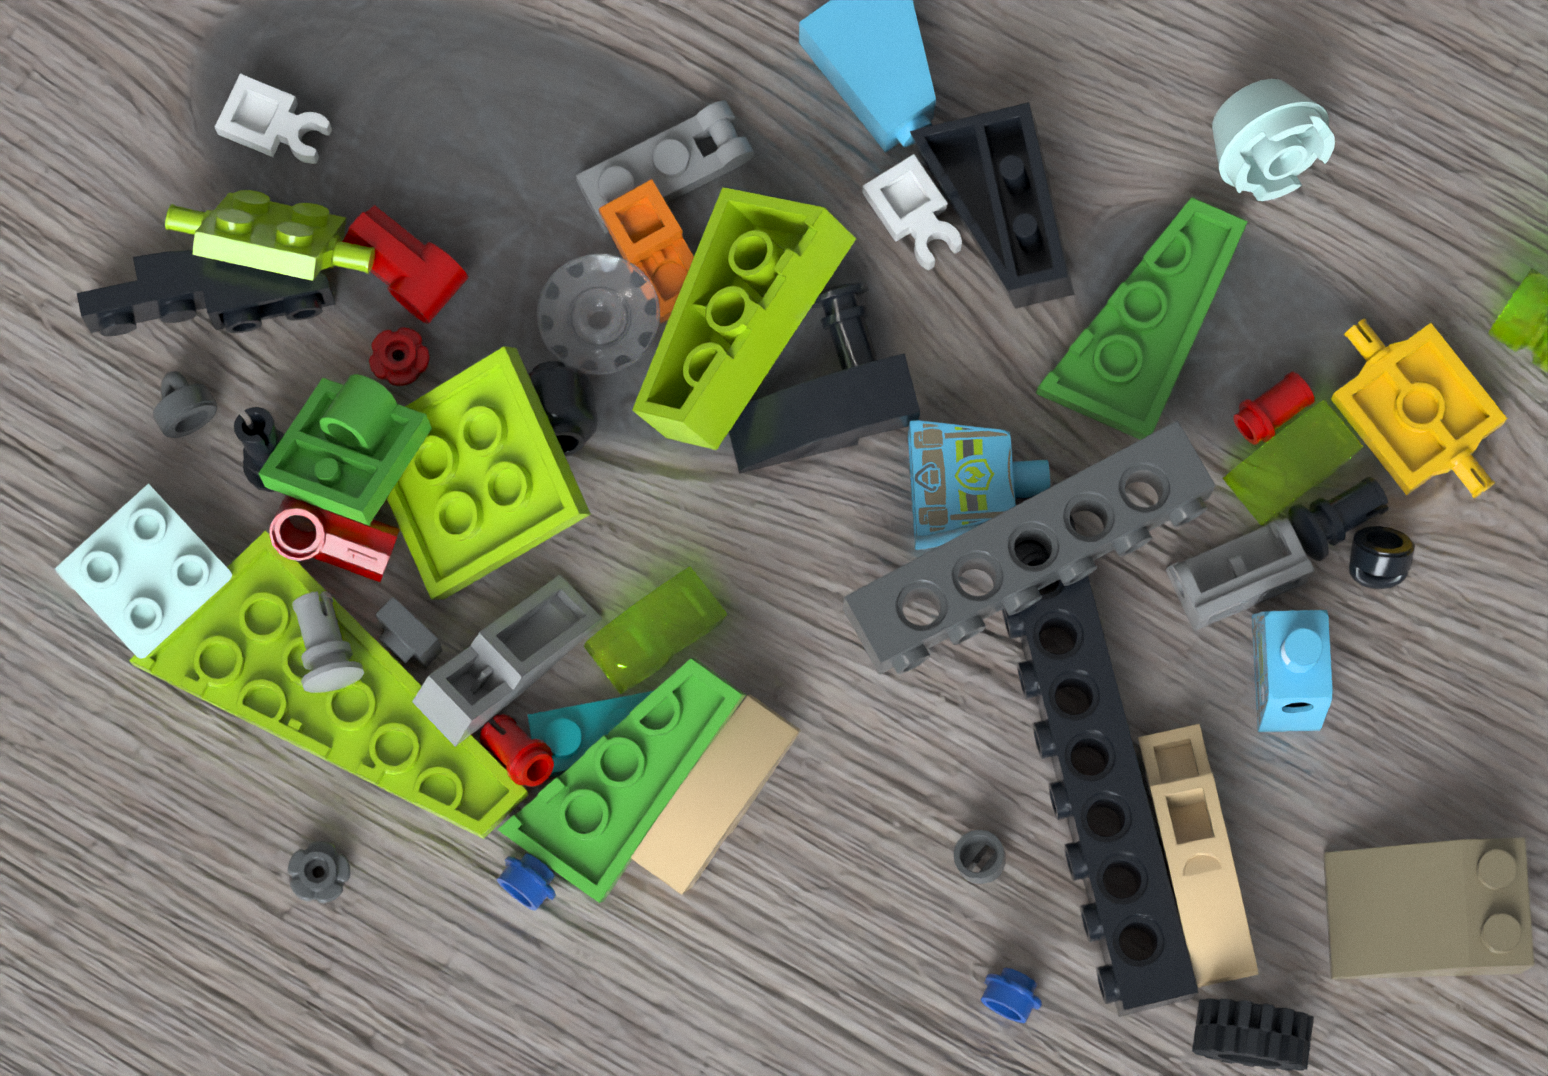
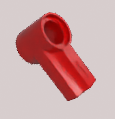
M375 205L366 212H362L356 218L342 242L375 248L371 273L388 286L387 290L403 308L425 324H429L469 279L464 269L446 252L430 242L424 245Z
M286 495L270 524L269 536L272 546L287 559L301 561L315 558L381 583L400 529L374 519L368 526ZM289 516H305L312 521L316 530L311 532L300 531L290 522Z

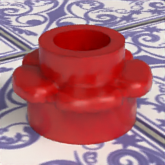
M400 327L394 332L392 330H384L372 341L373 355L369 357L370 369L378 379L385 380L392 386L412 384L428 367L430 359L429 350L422 345L421 335L413 329ZM396 351H402L405 356L403 360L395 361L393 354Z

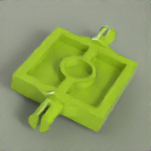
M253 190L229 192L214 210H206V212L171 204L165 220L166 230L195 235L192 255L312 281L321 270L328 267L333 268L334 266L363 271L369 274L375 257V248L373 247L369 248L342 242L345 235L346 217L329 214V210L326 207L314 203H298L290 206L272 202L268 195Z

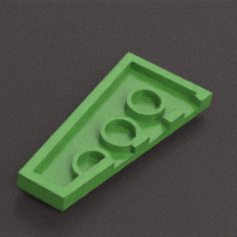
M1191 197L1147 251L1143 260L1125 282H1122L1109 298L1107 304L1097 317L1070 346L1067 354L1040 383L1036 394L1139 440L1152 434L1248 221Z
M691 658L636 706L607 735L602 736L585 751L581 758L563 774L550 782L537 794L538 796L497 830L598 903L605 901L631 863V856L701 756L728 722L746 694L696 658Z

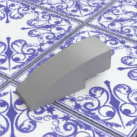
M558 575L481 630L468 648L431 673L412 702L454 746H457L550 670L600 623L602 617L561 575Z

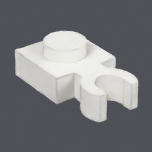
M242 74L239 75L215 125L218 135L271 157L274 156L280 142L287 144L297 159L310 164L317 163L319 155L317 149L304 145L301 142L303 135L308 131L315 130L329 136L332 131L328 119L319 113L305 112L298 116L295 115L294 112L298 102L294 95Z
M914 154L863 185V195L895 242L909 233L912 234L915 239V257L923 268L929 271L935 266V258L927 248V244L934 239L944 240L954 254L961 251L962 240L957 229L950 223L938 221L936 218L947 210V202Z

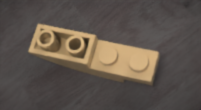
M1200 724L1138 737L1180 923L1197 987L1258 975L1256 958L1230 843Z

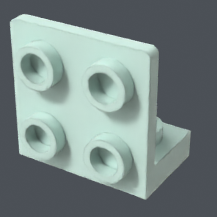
M149 483L55 568V572L68 586L79 594L140 659L145 658L232 577L231 571Z

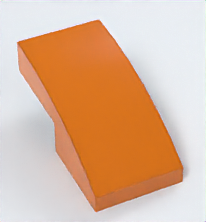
M651 179L598 209L631 274L635 269L648 281L639 288L647 302L656 298L658 311L656 318L661 324L668 320L694 256L682 237L681 227Z

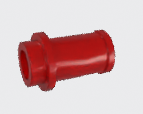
M1291 371L1285 375L1283 380L1268 389L1254 401L1250 399L1243 400L1239 404V412L1233 416L1234 423L1242 436L1251 444L1256 445L1261 441L1269 443L1276 437L1275 430L1305 407L1311 406L1315 402V397L1305 380L1297 373Z
M502 714L493 718L495 723L506 732L504 735H501L487 722L481 731V745L507 766V775L515 784L533 787L540 785L550 776L554 767L551 748L543 740L531 739L509 715Z

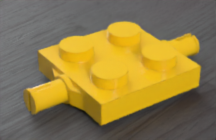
M1365 318L1360 320L1357 325L1354 324L1344 334L1345 337H1348L1367 362L1357 377L1334 392L1331 400L1403 492L1408 495L1431 477L1447 473L1450 470L1454 471L1474 499L1489 489L1495 481L1489 477L1472 454L1480 441L1500 428L1506 422L1507 417L1432 323L1425 326L1408 340L1393 343L1387 347L1369 326Z

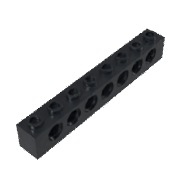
M1071 516L1070 523L1072 528L1076 531L1074 520ZM1034 540L1022 541L1014 548L1016 557L1028 566H1039L1049 559L1046 548ZM1086 576L1068 586H1064L1061 579L1057 580V588L1049 594L1041 595L1042 598L1032 606L1010 616L1004 608L1002 609V614L1009 638L1020 637L1026 661L1017 663L1023 695L1025 699L1036 698L1041 721L1032 723L1039 756L1041 759L1051 757L1057 781L1048 783L1053 811L1057 820L1067 818L1073 842L1064 844L1068 869L1073 881L1083 879L1089 901L1088 904L1080 905L1085 934L1089 943L1099 940L1105 965L1096 967L1100 992L1105 1004L1115 1002L1118 1016L1121 1017L1191 1000L1199 991L1089 577ZM1052 627L1063 629L1070 635L1073 641V648L1064 654H1052L1041 645L1040 633ZM1065 687L1078 688L1086 695L1089 708L1078 715L1067 714L1058 707L1055 693ZM1080 747L1096 749L1104 759V770L1092 776L1081 774L1072 764L1071 753ZM1096 807H1106L1113 810L1119 817L1120 831L1110 837L1095 834L1088 825L1087 813ZM1116 867L1128 870L1136 880V893L1128 898L1112 896L1104 887V872ZM1132 928L1144 931L1152 941L1153 950L1151 956L1144 960H1133L1127 957L1120 948V934Z

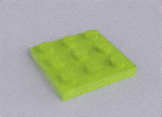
M507 346L500 348L405 406L426 414L432 429L388 495L387 500L431 600H444L591 515L517 348Z

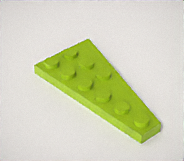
M266 530L227 566L232 573V577L222 588L145 658L140 659L134 655L129 660L132 665L482 839L492 832L529 795L522 785L515 784L508 777L506 769L472 735L457 746H454L412 702L422 686L334 598L332 604L342 641L349 642L353 653L348 661L361 663L364 675L355 683L338 690L322 693H310L304 690L301 680L311 670L304 667L301 658L306 648L292 603L300 596L317 591L320 602V594L326 590L296 560L287 559L279 554L272 546L269 533Z

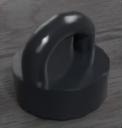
M1383 526L1362 528L1353 537L1349 574L1354 581L1367 588H1392L1406 579L1411 569L1415 544L1406 534L1393 528Z

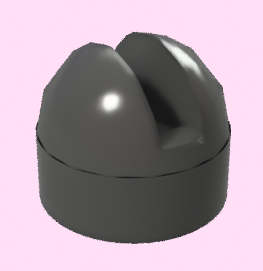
M986 830L970 831L963 835L955 845L954 862L959 873L966 880L976 884L991 883L1001 876L1006 864V853L1001 841L993 833ZM988 848L995 851L979 872H972L986 854Z

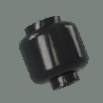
M558 361L541 363L535 366L528 375L564 455H572L580 451L596 432L598 419L593 386L588 376L576 368L568 367L566 364Z

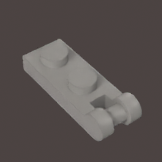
M726 100L712 103L699 111L696 116L576 175L577 184L604 234L609 231L598 208L652 179L663 199L668 203L751 160L755 152L746 136L739 137L732 125L735 116ZM712 136L718 149L703 157L696 143Z

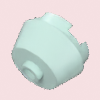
M1265 79L1240 89L1223 103L1212 123L1221 178L1227 184L1234 186L1239 193L1241 191L1252 192L1257 201L1275 199L1298 189L1302 184L1297 176L1310 167L1317 157L1326 164L1333 152L1335 137L1328 126L1329 117L1326 110L1280 79Z

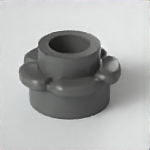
M315 841L310 843L306 850H297L292 855L288 864V873L292 875L293 879L290 882L291 889L296 896L304 901H312V899L320 903L334 901L342 894L343 886L350 878V864L346 856L338 854L336 847L325 841ZM323 867L325 870L323 877L315 878L313 876L314 868Z

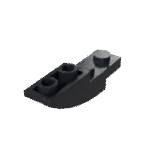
M193 250L166 251L135 256L133 261L137 276L136 281L76 293L81 317L91 333L100 331V334L103 336L127 334L137 328L136 323L159 318L164 323L184 322L196 317L197 310L207 309V314L215 330L226 328L228 333H244L261 327L262 320L285 315L288 320H305L323 312L322 307L335 305L334 295L328 278L321 273H318L312 281L192 255Z

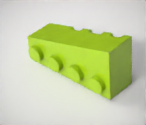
M722 187L632 411L668 439L717 450L856 238L825 207Z

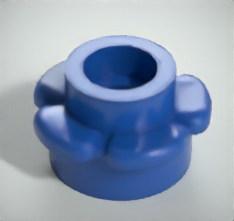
M525 853L521 860L512 856H508L505 859L506 868L497 878V882L514 899L527 908L536 911L547 897L551 900L555 898L556 893L549 885L555 878V875L540 860L528 853Z
M1003 968L1000 975L992 973L985 977L984 983L987 987L981 997V1002L995 1013L1018 1023H1026L1033 1008H1041V999L1033 994L1037 983L1025 974L1011 968Z

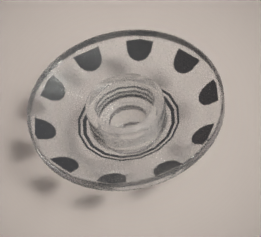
M591 254L567 262L551 275L539 297L537 322L544 344L558 361L567 367L576 368L586 374L603 375L618 372L631 366L648 351L658 332L660 306L653 284L637 266L617 256ZM605 311L612 318L606 328L595 329L588 323L590 316L594 312Z

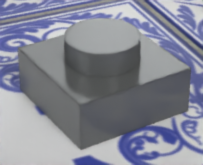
M394 597L375 614L381 627L385 630L380 635L379 640L403 663L406 664L413 656L421 665L427 668L443 651L439 639Z

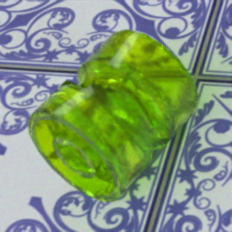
M1531 268L1487 334L1515 352L1527 348L1531 351V363L1547 373L1548 277Z

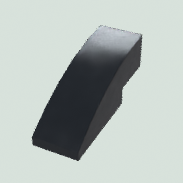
M905 353L824 375L749 402L728 432L739 474L858 445L859 438L908 427L910 421L919 420L920 408Z

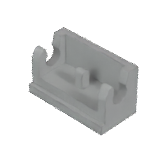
M1287 518L1273 521L1265 527L1166 568L1168 577L1193 631L1302 586L1308 582L1315 571Z

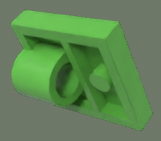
M353 374L349 376L344 385L322 378L258 474L266 488L369 526L432 427L426 414L397 404L392 394L384 386L371 378Z

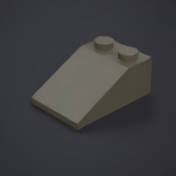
M1525 838L1460 839L1333 851L1323 854L1331 980L1521 974L1534 966Z

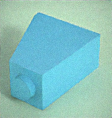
M830 0L799 22V44L885 153L899 143L903 147L914 144L909 131L932 126L930 121L934 119L936 96L913 0Z

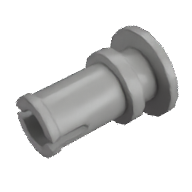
M317 591L300 596L292 603L306 648L301 658L304 667L311 670L303 677L301 682L304 690L310 693L338 690L355 683L364 675L361 663L348 661L353 655L349 642L342 641L332 604V594L327 591H323L320 594V602Z

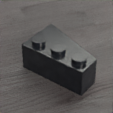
M1029 102L909 131L918 152L1015 309L1075 295L1039 133Z

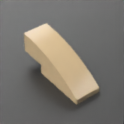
M749 694L688 774L635 850L631 859L681 895L691 889L726 837L735 830L801 730Z

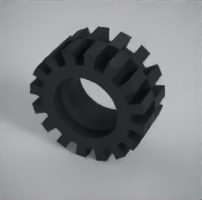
M1213 998L1200 999L1192 1052L1198 1056H1205V1058L1212 1060H1222V1062L1231 1064L1239 1063L1243 1064V1066H1259L1272 1070L1278 1068L1285 1071H1304L1308 1067L1314 1017L1305 1012L1294 1011V1009L1286 1007L1277 1008L1274 1007L1275 1005L1265 1003L1261 1005L1254 1004L1252 1001L1241 1000L1237 1002L1222 998L1220 1000Z

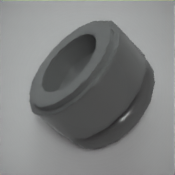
M169 371L162 379V400L156 405L153 411V418L163 435L171 438H180L198 431L213 419L217 411V402L206 385L199 383L189 385L186 378L180 372Z

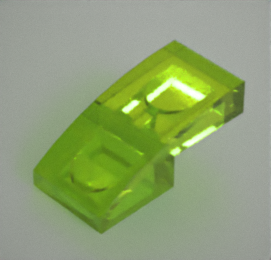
M1322 400L1262 445L1222 479L1261 526H1266L1310 488L1322 483L1362 450L1364 446L1328 402Z
M689 566L613 619L589 638L583 647L617 691L623 694L666 666L674 654L721 625L728 614L691 566Z

